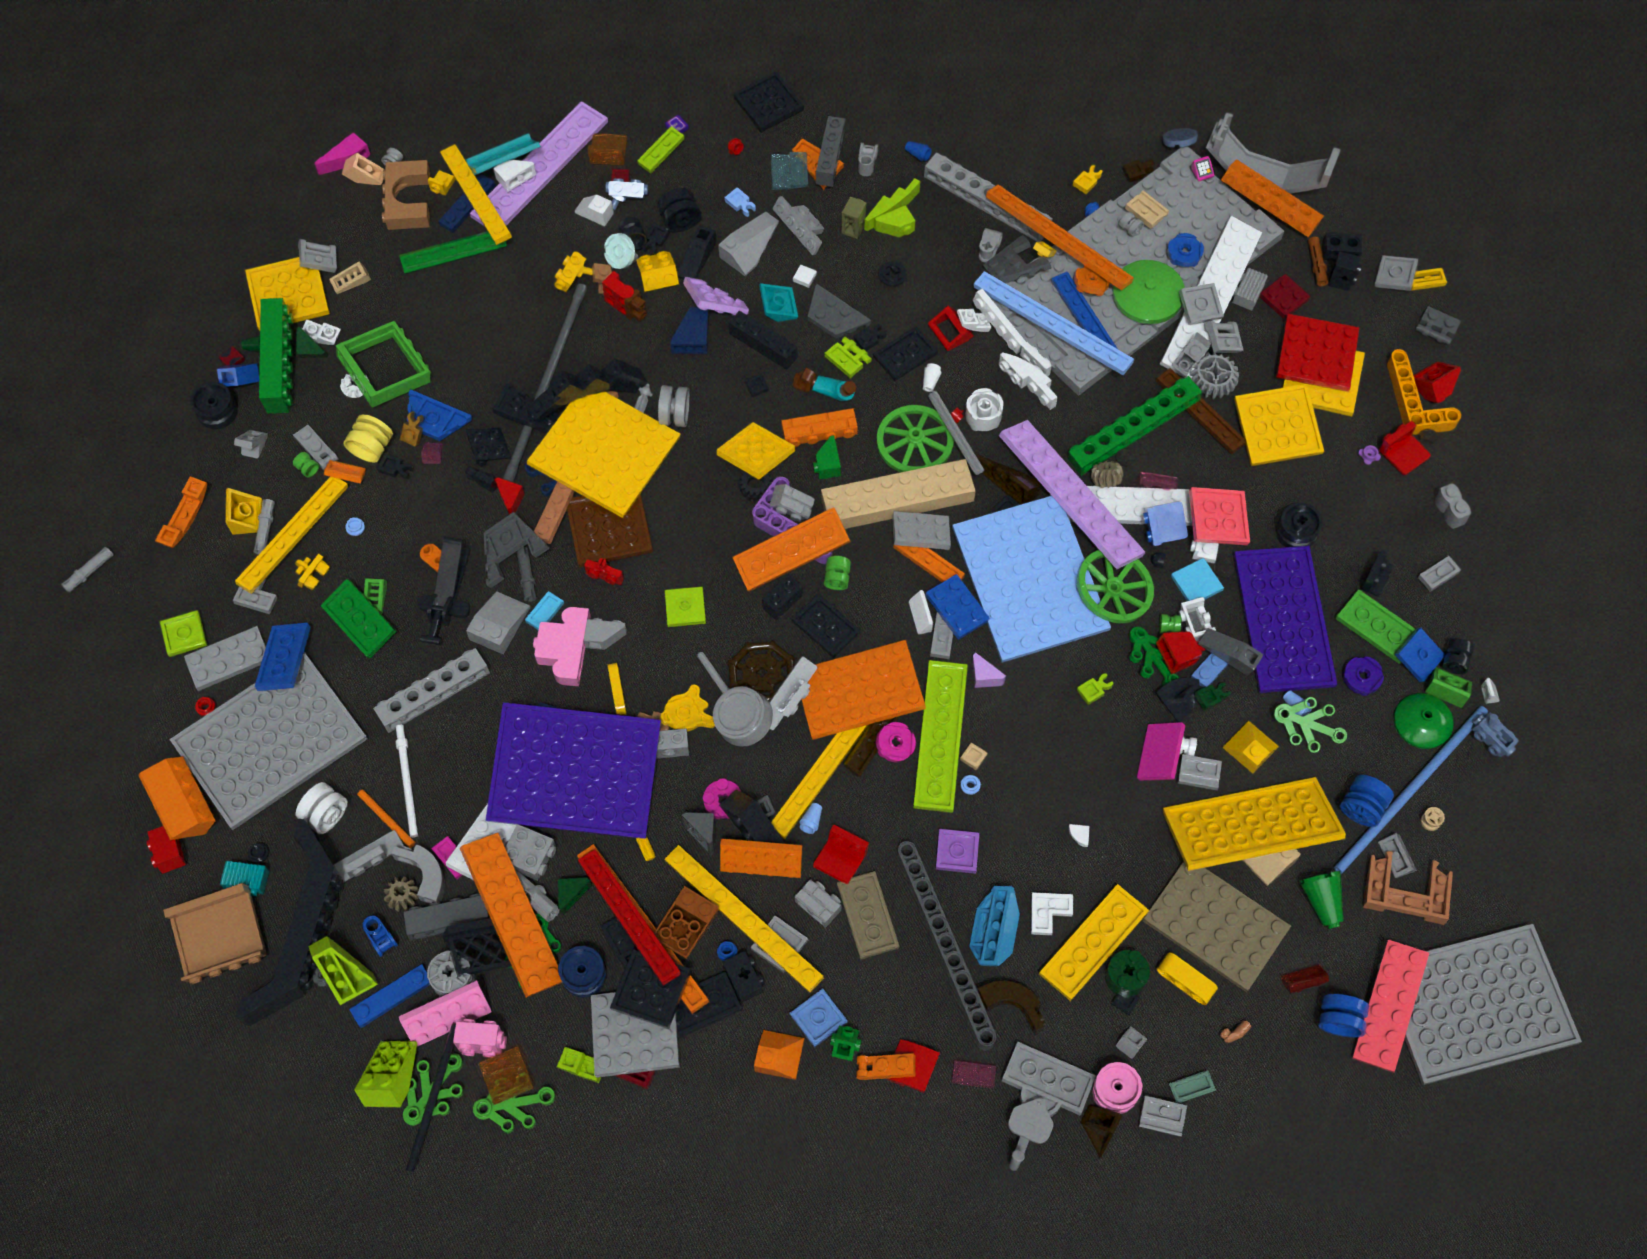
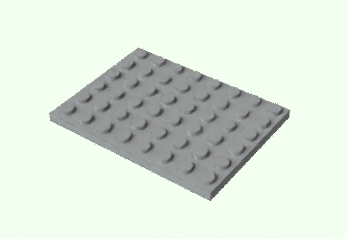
M305 652L303 653L294 688L257 691L254 683L169 739L181 757H184L189 769L232 830L367 740L366 735Z
M1533 924L1426 951L1429 952V957L1405 1035L1406 1044L1422 1085L1582 1042Z

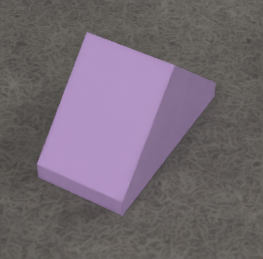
M975 652L972 659L975 688L1002 686L1005 683L1006 675Z

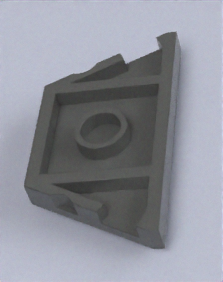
M817 284L815 286L808 320L837 339L846 333L856 331L858 327L863 325L867 327L871 324L869 318Z

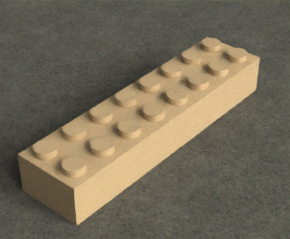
M966 459L821 489V501L824 512L835 507L845 529L892 519L894 511L922 513L974 502L975 488Z

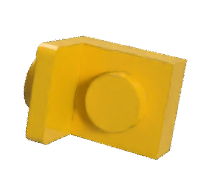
M439 170L434 178L429 177L427 181L431 191L436 194L446 195L455 182V177Z

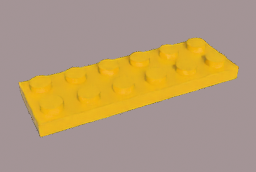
M1117 884L1044 966L1039 975L1071 1002L1147 915L1149 910Z

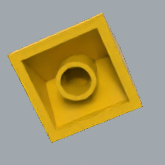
M231 488L226 489L225 523L232 535L257 533L259 526L258 515L261 513L262 498Z

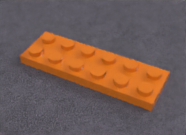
M835 507L734 556L733 560L747 590L750 592L851 541Z

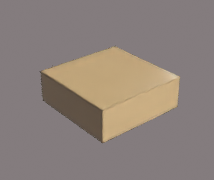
M970 743L960 760L977 770L988 753Z

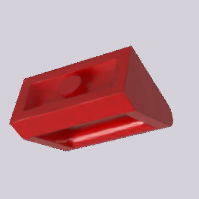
M949 305L928 323L947 351L958 347L974 337L969 329L962 326L957 312ZM947 319H950L960 332L951 342L948 341L937 326Z

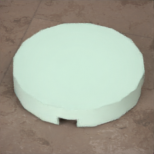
M622 233L612 234L607 238L604 244V248H606L604 255L608 264L616 269L630 266L635 256L632 240Z

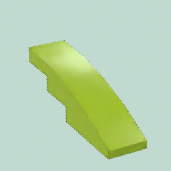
M914 178L905 190L899 187L891 198L883 196L865 218L864 230L869 231L874 228L876 217L902 206H907L920 192V181Z

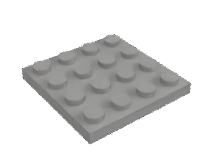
M616 992L591 995L594 1075L596 1078L680 1067L676 1013L670 1028L667 1029L611 1010L610 1006Z

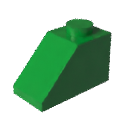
M834 435L830 436L817 452L816 462H813L814 473H818L819 479L841 476V465Z

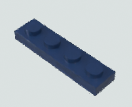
M483 174L477 178L486 195L496 186L495 181ZM465 193L438 221L440 226L452 233L456 231L474 210Z

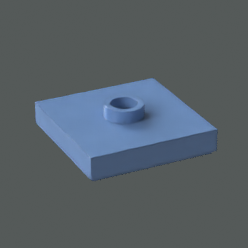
M821 989L790 1012V1016L814 1048L838 1031L839 1026H844L848 1023L824 989Z

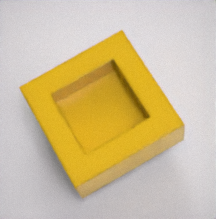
M1043 241L1036 242L1033 249L1038 251L1037 254L1039 256H1044L1045 258L1054 257L1057 251Z

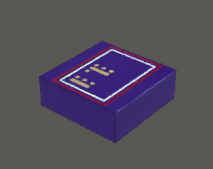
M679 115L665 122L667 129L672 126L680 133L689 129V125Z

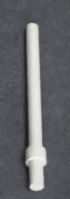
M400 724L396 725L397 740L395 742L396 749L399 750L410 837L414 838L418 836L407 756L408 741L405 738L404 726Z

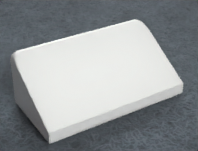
M920 590L909 600V605L917 633L924 634L932 632L933 621L924 591Z

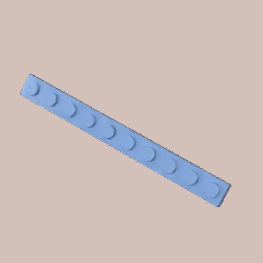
M984 271L975 281L974 288L977 290L983 289L989 297L1121 375H1124L1133 364L1134 359L987 272Z

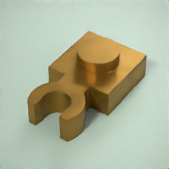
M412 411L407 416L409 422L403 424L400 440L416 447L420 443L423 428L419 427V424L423 421V415H419L416 420L414 418L415 412Z

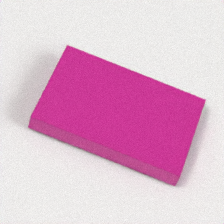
M1182 722L1148 724L1137 775L1140 781L1175 779L1185 725Z

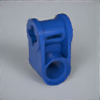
M369 916L364 920L363 929L380 957L391 947L398 946L378 917ZM372 924H378V928L375 931H369V927Z

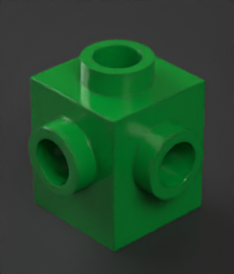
M839 1026L837 1033H833L830 1045L834 1046L832 1057L852 1061L855 1051L859 1052L862 1041V1039H858L860 1030L849 1026Z

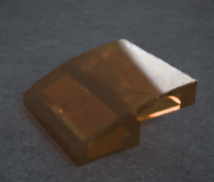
M519 1047L479 1063L494 1105L534 1089Z

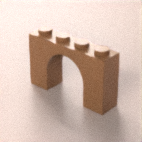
M427 160L386 162L385 170H383L385 184L382 185L385 198H382V205L385 212H382V221L386 223L388 230L430 227V212L427 203L406 204L396 200L397 194L405 187L429 185L427 180L430 177V168Z

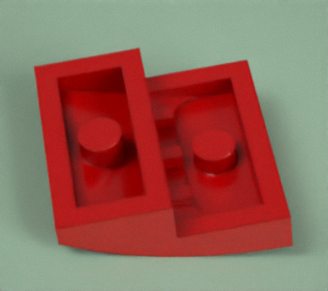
M900 1039L894 1055L914 1053L915 1077L886 1079L903 1087L905 1085L924 1093L940 1053Z

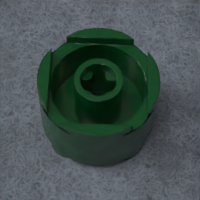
M1120 951L1111 958L1106 969V984L1112 992L1123 997L1138 995L1149 979L1150 967L1139 951Z

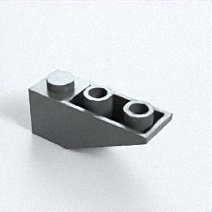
M1207 628L1198 643L1246 676L1255 670L1264 655L1250 645L1210 628Z

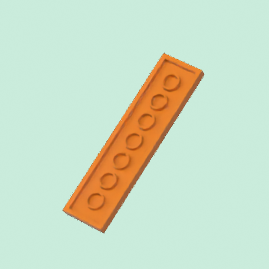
M499 833L462 845L460 851L525 997L527 998L562 983L557 962Z

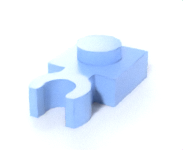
M739 188L734 189L725 197V202L736 211L742 209L746 217L749 216L747 209L756 211L755 204L749 202V197Z

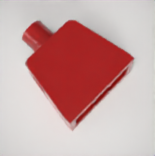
M1191 632L1163 633L1156 642L1171 674L1194 665L1202 656V651L1206 650L1198 644L1199 641L1195 640Z

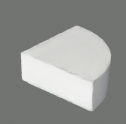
M1069 824V833L1080 846L1088 847L1089 826Z

